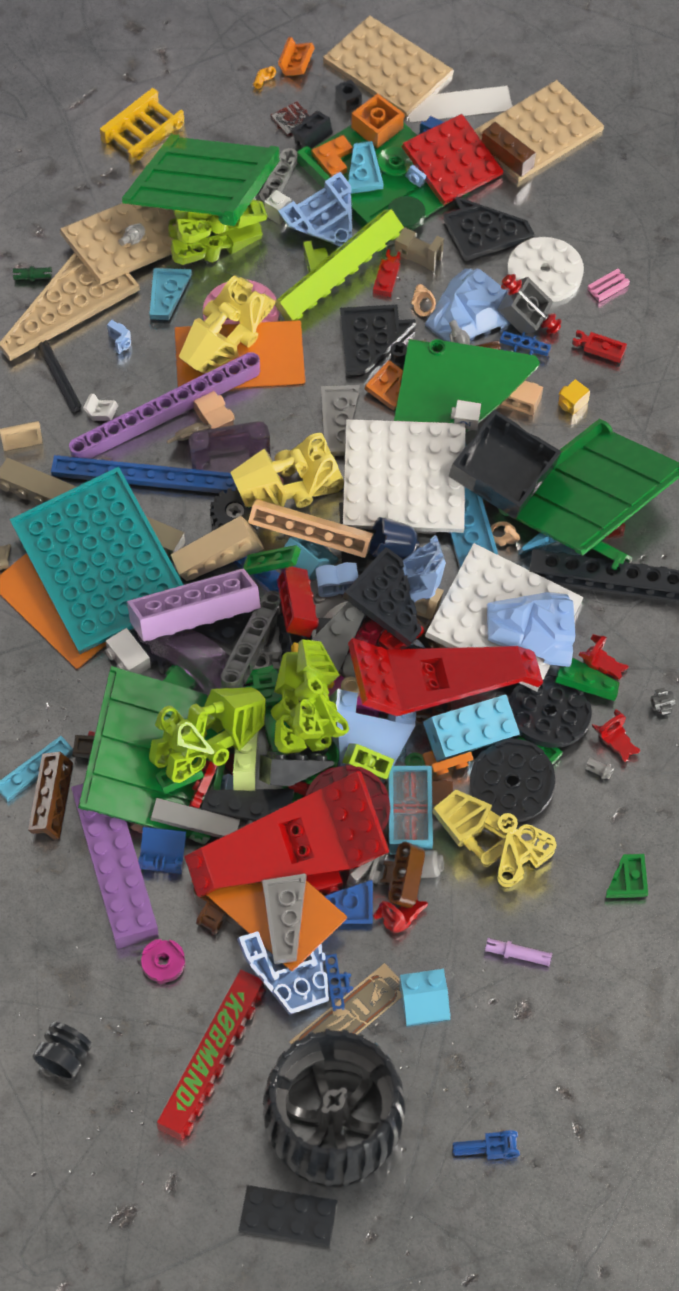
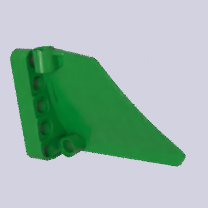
M409 339L394 421L454 423V419H451L452 408L457 407V401L461 400L481 404L478 422L480 423L539 367L540 361L535 355L439 339L432 340L431 342Z

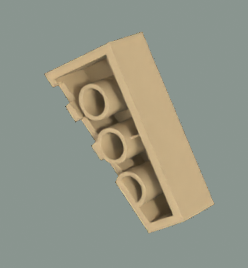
M239 516L172 553L171 557L179 575L188 581L244 558L249 554L261 551L264 548L255 528L242 516Z

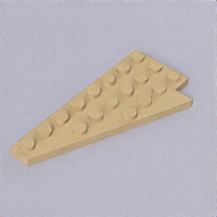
M74 253L0 341V349L11 361L35 348L40 342L57 336L139 291L140 286L129 272L100 285L76 253Z

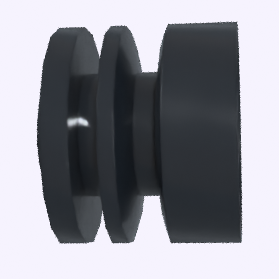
M52 1022L48 1027L49 1031L44 1034L47 1042L39 1043L32 1057L38 1065L58 1077L72 1080L81 1067L78 1059L83 1060L86 1058V1052L90 1051L92 1042L78 1030L60 1022Z

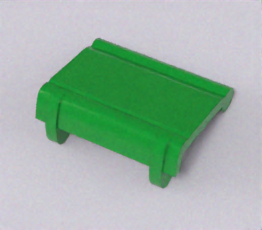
M600 541L592 548L615 560L612 565L614 570L617 569L619 563L623 564L624 561L630 563L633 558L603 541Z

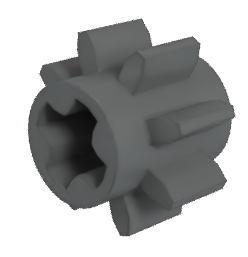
M665 687L656 689L655 694L650 697L653 710L660 712L661 715L671 713L670 709L676 704L672 691L668 692V690H665Z

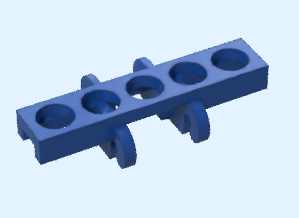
M503 331L500 338V343L514 347L513 352H516L518 347H523L530 350V355L537 353L548 357L551 349L550 344L537 341L536 335L534 337L526 336L525 332L519 336ZM523 341H528L529 344H528V345H523L522 342H523Z
M336 954L325 955L330 989L328 993L329 997L331 995L333 1011L337 1009L345 1010L343 992L350 993L353 990V987L349 984L351 974L347 972L339 974ZM329 958H334L335 963L333 965L328 963ZM335 968L336 972L330 973V969ZM332 979H338L339 983L337 985H332L330 981ZM342 979H344L345 987L341 986ZM340 999L341 1005L336 1006L334 1000Z

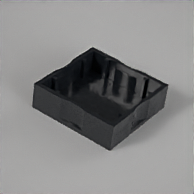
M494 409L480 427L477 436L467 444L453 462L449 477L516 519L556 466L562 451L538 436L528 433L517 423Z

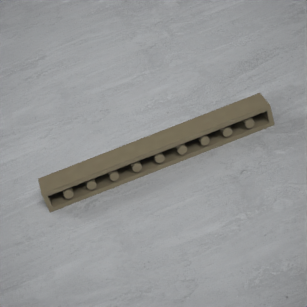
M6 458L0 468V489L6 492L10 491L22 499H29L37 505L76 487L10 458ZM147 517L167 556L173 561L171 554L183 548L185 533Z

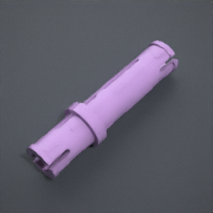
M490 938L487 939L485 948L486 952L504 955V958L509 956L548 967L552 957V953L515 945L511 941L506 943Z

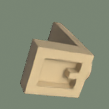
M437 588L433 597L414 602L417 614L428 619L434 617L439 609L444 590Z

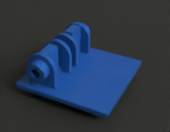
M143 827L141 852L138 860L140 869L182 874L186 832Z

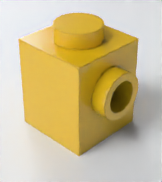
M575 379L571 384L564 386L560 390L558 404L564 411L574 415L588 402L590 390Z

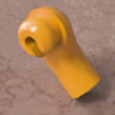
M270 66L259 70L253 86L260 89L264 81L274 78L276 69Z

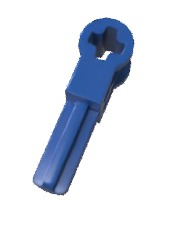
M507 1130L485 1133V1140L454 1142L452 1144L453 1154L459 1156L487 1153V1160L519 1157L520 1151L517 1150L516 1141L518 1132Z

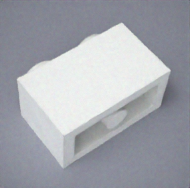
M127 628L106 640V654L110 660L114 659L116 661L117 668L141 674L151 668L150 657Z

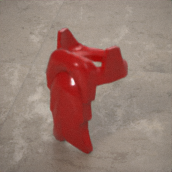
M592 634L591 640L596 645L590 647L586 652H579V656L583 658V661L590 668L620 680L622 678L621 672L627 670L629 666L615 661V658L607 655V652L602 650L607 637Z
M615 709L614 718L602 726L592 724V727L600 735L602 741L607 746L610 745L613 751L621 756L622 761L626 762L630 755L638 754L641 750L630 742V738L626 735V731L623 728L626 717Z
M417 898L416 903L411 908L400 906L397 909L391 903L382 901L373 917L375 920L383 917L384 926L393 933H399L409 927L411 922L417 918V915L428 906V902L418 901Z

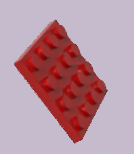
M463 114L404 142L401 146L415 167L426 175L425 181L442 205L501 176L504 172Z

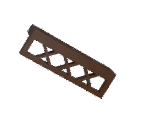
M60 751L42 754L28 831L32 834L46 833L54 840L60 838L73 762Z

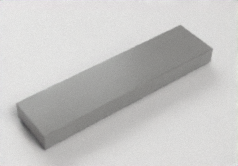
M156 798L151 816L152 821L218 838L238 830L240 819Z

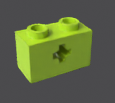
M349 743L342 763L365 768L379 779H387L395 759L359 744Z

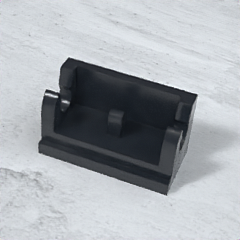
M317 110L293 128L291 133L293 134L296 146H299L301 143L302 148L308 146L310 149H313L333 133L330 117Z

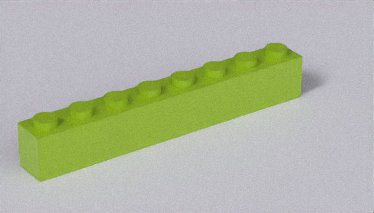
M392 209L383 210L275 300V307L285 321L299 320L306 309L310 310L317 305L316 301L319 298L328 296L331 293V288L341 285L348 274L352 275L355 273L361 263H366L373 258L372 254L374 252L381 251L387 246L386 242L394 240L400 235L399 232L404 227Z

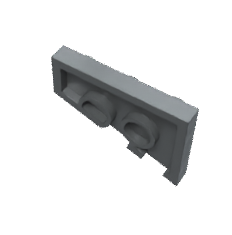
M349 602L312 638V641L322 642L338 672L349 650L348 642L355 637L364 617V614Z

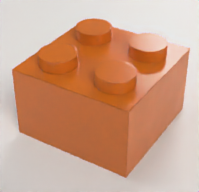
M378 93L352 112L351 128L367 141H372L376 148H379L403 129L404 113Z

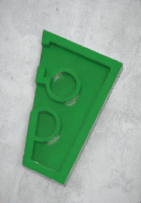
M573 657L570 667H558L556 683L612 701L616 700L619 682L590 668Z

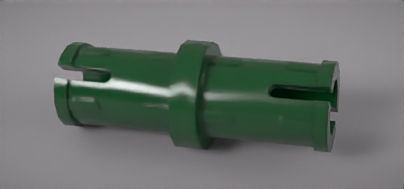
M30 266V268H13V273H21L20 275H13V280L30 279L35 281L36 279H52L53 274H44L52 272V267L35 268V266Z

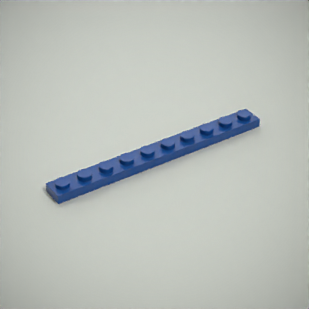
M54 455L51 468V476L92 480L119 467L128 484L213 493L221 491L227 493V489L231 488L232 491H236L237 488L231 473L58 455Z

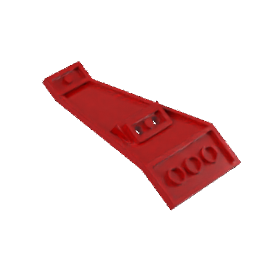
M355 638L348 642L362 705L394 716H401L519 682L536 687L543 683L535 652L519 646L387 650Z
M356 771L184 857L197 897H203L219 888L261 883L263 880L300 874L309 876L355 869L389 853V849L362 772Z

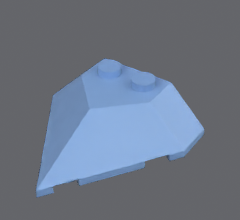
M339 172L325 181L323 189L298 205L294 201L280 209L278 213L288 227L341 246L352 237L351 185L342 173Z
M436 535L430 539V543L419 547L403 560V571L408 578L411 589L409 593L414 602L423 598L429 599L433 597L442 579L446 562Z

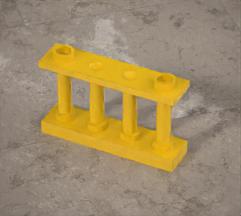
M151 88L100 128L101 141L108 144L111 140H115L128 150L129 163L132 165L137 160L142 159L147 152L175 130L183 126L184 111L180 110L173 115L159 104L158 91ZM151 109H155L167 121L160 125L146 113ZM141 119L153 128L154 131L147 136L134 126L133 123ZM124 130H129L141 141L133 146L119 134Z

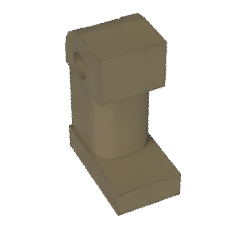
M404 227L395 240V251H399L401 257L418 263L434 272L436 259L439 261L443 259L444 238L437 236L432 244H428L417 239L416 232Z

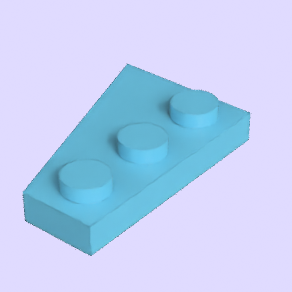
M372 141L354 144L348 181L351 185V194L383 189L384 184Z
M154 268L150 319H170L192 275V270Z

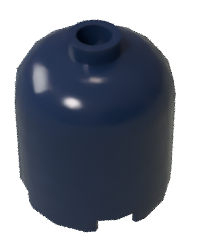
M382 517L375 521L372 530H375L369 547V554L377 557L387 547L404 560L419 548L417 533L412 526Z

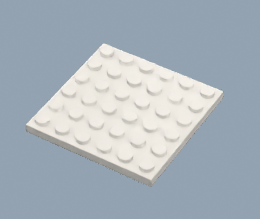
M346 419L343 525L356 529L372 530L375 521L382 517L408 524L415 531L464 533L465 487L450 478L449 472L453 462L465 448V424Z
M473 544L425 637L448 648L498 647L501 645L488 641L487 604L489 602L545 592L567 594L573 600L575 616L583 597L533 572H529V570L479 545ZM536 656L542 679H544L550 665L544 663L543 658ZM519 682L520 684L536 692L539 689V687L524 682Z

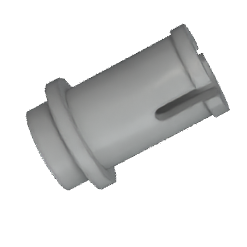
M592 757L589 758L588 765L585 767L586 770L602 776V779H609L614 770L611 764L608 763L606 765Z

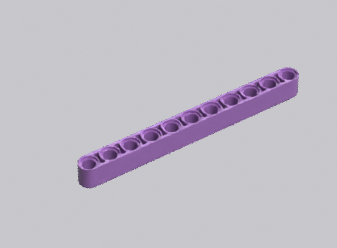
M246 353L74 438L69 443L71 457L91 459L194 408L193 401L210 392L215 391L217 395H220L255 378L260 373L259 356L256 353Z

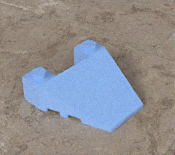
M337 689L329 697V700L336 704L337 711L346 719L349 725V731L344 736L332 737L339 750L338 767L345 766L342 760L349 743L359 744L395 759L394 765L415 727L416 711L401 716L388 714L387 720L356 713L358 693ZM336 722V726L343 730V726ZM380 779L384 784L386 779Z

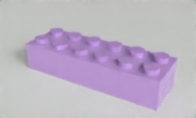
M244 568L127 601L130 623L143 641H151L164 635H173L178 631L193 629L199 625L211 624L220 619L232 618L234 615L249 613L261 608L258 586Z

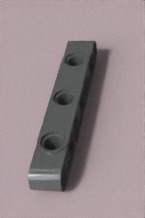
M266 592L260 601L261 608L254 610L221 674V689L242 688L247 682L277 624L278 615L281 614L282 604L279 592Z

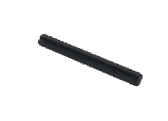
M48 341L40 342L37 347L71 411H80L82 405Z

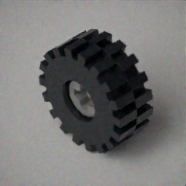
M229 488L227 493H224V491L219 492L220 497L216 495L214 502L210 504V520L213 530L239 516H242L247 522L249 521L252 507H245L238 488H236V491H232ZM234 510H235V511L238 510V513L236 514V516H233V515H232V513L234 512ZM250 524L256 531L258 530L259 526Z

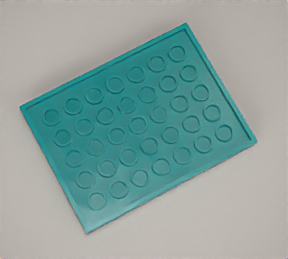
M119 467L9 519L79 654L106 642V640L126 628L128 630L134 628L130 623L127 601L183 586L180 577Z

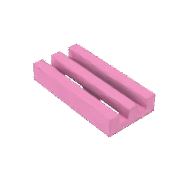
M616 269L588 285L587 290L600 302L628 286L630 281L628 278L625 279V275L621 274L619 269ZM621 281L619 284H617V285L613 286L612 288H610V287H611L612 285H614L615 283Z

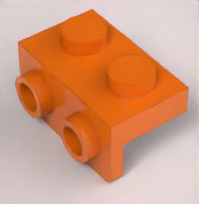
M292 37L287 39L278 60V65L285 76L305 73L315 48L312 42L296 44Z
M433 750L422 754L425 765L432 766V773L436 772L437 776L448 773V768L453 766L456 767V770L468 766L467 762L473 760L471 752L436 762Z

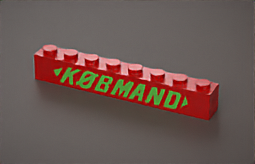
M240 969L157 1121L158 1130L180 1141L184 1139L185 1135H190L194 1126L192 1122L195 1116H200L205 1105L203 1101L206 1096H211L215 1087L213 1083L216 1077L220 1078L224 1072V1062L227 1057H232L236 1048L234 1044L237 1038L241 1039L246 1030L245 1023L253 1018L257 1001L261 1002L266 993L264 982L260 978Z

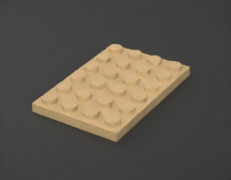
M368 16L323 57L324 63L348 79H352L354 83L375 96L378 93L403 112L406 117L453 74L452 68L371 16Z
M556 80L474 131L482 140V131L492 123L497 122L536 152L534 168L523 177H520L493 156L517 182H520L601 132L604 125Z
M121 203L61 228L60 234L101 285L171 255L173 238L169 237L168 224L176 216L171 209ZM141 223L145 228V235L140 242L133 245L127 243L121 246L118 240L125 234V229L129 225Z

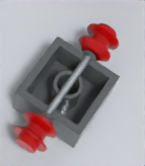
M515 274L506 275L501 281V288L503 290L508 289L507 294L497 310L521 334L523 332L525 334L535 332L540 325L541 328L547 327V334L556 333L561 328V319L555 320V313L547 315L553 301L529 277L515 280Z

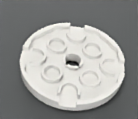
M538 237L521 243L513 250L508 260L507 274H515V280L529 277L553 302H558L568 298L579 288L583 278L584 267L578 252L565 241L550 237ZM541 267L550 268V271H542Z

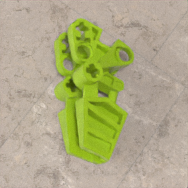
M252 200L235 226L223 225L220 223L218 215L173 210L176 218L171 219L168 224L169 237L173 238L171 243L172 258L174 262L182 265L203 258L209 262H216L219 259L221 249L226 248L232 255L261 239L262 230L260 222L267 219L263 202ZM211 231L220 234L208 237L211 234Z
M302 639L298 644V652H286L282 657L274 690L275 693L282 695V700L271 709L272 717L276 720L275 745L282 753H300L307 748L306 745L312 751L324 750L331 745V737L344 736L349 731L346 719L337 711L336 704L329 700L328 686L340 675L320 641ZM283 722H286L290 726V729H288ZM336 722L343 726V730L336 726ZM323 738L325 739L326 744H323L321 742Z
M252 687L211 689L205 706L201 708L198 704H193L189 709L188 719L186 720L174 707H164L159 712L155 723L158 729L164 730L163 738L152 740L149 760L158 768L167 766V776L177 783L185 781L205 766L206 758L217 766L223 765L229 758L227 748L233 746L240 751L264 726L266 699L258 690ZM172 711L171 717L164 720L165 714ZM212 728L218 733L225 729L222 733L207 741L205 740L206 730ZM199 757L198 761L191 765L193 759Z

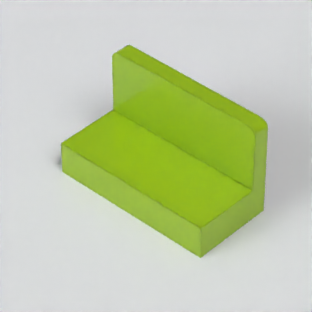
M311 241L303 242L304 257L308 272H310L326 259L328 254L326 248L313 250Z

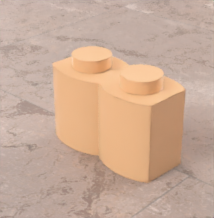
M213 391L193 401L194 410L200 420L206 425L210 424L212 426L210 429H207L212 437L233 428L234 414L230 409L227 410L221 395H217Z

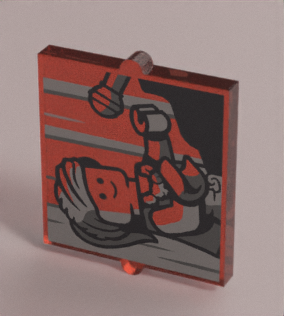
M295 102L271 114L270 117L277 124V128H280L288 137L292 135L291 130L307 119L309 115L307 110H304L298 102Z

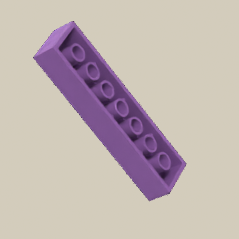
M83 784L72 786L73 799L116 949L159 938L158 927L127 822L97 812L79 809Z

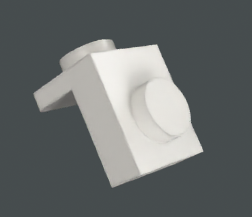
M90 394L83 409L92 421H111L118 408V404L115 400H98L95 394Z

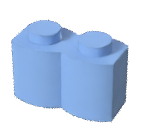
M345 562L337 566L323 565L316 568L319 596L332 597L344 594L358 578L356 563Z

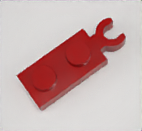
M387 250L386 260L382 259L373 287V294L392 297L400 269L399 251L393 257L390 256V250Z
M581 330L576 331V337L581 339L573 338L572 341L574 346H584L585 352L618 363L621 362L627 348L626 343L590 332V335L587 336Z
M206 760L205 766L201 769L204 778L195 781L192 789L195 791L189 804L190 807L199 809L213 778L217 765L210 760Z

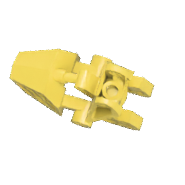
M234 275L226 283L216 299L211 300L205 306L203 315L207 319L205 321L200 318L194 320L179 357L204 374L238 357L237 345L240 342L247 347H251L255 343L259 335L256 332V328L273 309L276 301L266 294H261L257 291L252 292V283ZM227 318L239 321L240 324L227 338L218 333Z
M312 434L292 450L278 452L273 462L267 451L263 449L230 473L245 507H252L257 499L284 507L286 500L293 498L298 508H304L313 502L312 496H322L342 490L344 488V479L333 455L326 445L323 434ZM298 471L303 481L283 485L278 472L283 476H291Z
M454 790L435 806L432 812L459 847L465 845L470 851L472 850L483 866H490L501 858L497 879L502 887L510 888L523 879L524 871L522 865L528 860L537 869L554 855L557 844L552 835L528 824L521 826L517 830L518 823L514 815L506 813L498 816L491 811V804L461 791ZM483 829L491 832L501 840L486 852L475 840L476 837L481 835ZM529 834L532 839L525 841L521 838V835ZM539 839L540 841L537 842V846H535L534 844L536 840ZM545 844H548L549 847L546 850L542 849ZM504 872H510L513 875V878L511 880H505L502 877V874Z

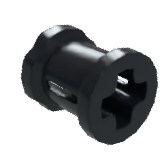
M402 342L393 343L390 347V361L398 367H403L407 346Z

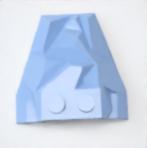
M464 269L451 279L435 306L433 313L427 319L425 326L440 339L449 342V335L452 334L449 323L453 320H456L458 326L467 332L470 341L474 340V337L479 334H489L492 329L499 326L501 329L507 327L510 322L497 310L506 296L507 290H503L501 285L480 269Z
M545 592L489 602L487 604L488 641L501 646H519L535 652L536 656L543 658V662L546 664L570 667L573 655L572 645L575 641L573 600L567 594Z
M258 931L237 939L247 963L289 1015L329 1001L327 973H324L323 967L325 953H322L321 944L294 971H290L282 963L274 964L273 955L264 947Z

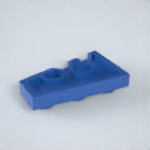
M373 879L324 896L347 916V919L342 924H373Z

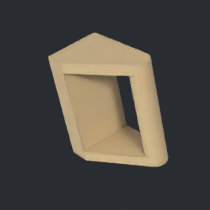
M39 421L0 429L4 451L43 443Z

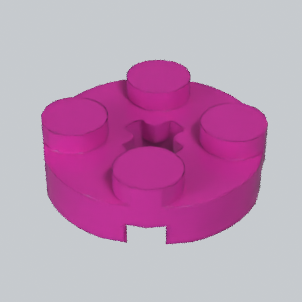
M157 939L150 942L142 953L141 964L143 972L149 979L156 981L158 984H165L175 980L185 968L183 949L173 940L162 941V939ZM159 957H162V958H166V957H167V958H169V959L167 960V964H166V965H163V964L160 965V964H158V963H159V959H158V958H159Z

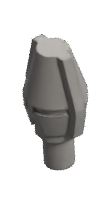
M141 223L129 225L125 229V234L118 242L121 246L127 243H131V245L139 243L145 235L144 226Z
M456 320L449 323L452 334L449 335L450 342L470 345V337L467 332L458 326Z

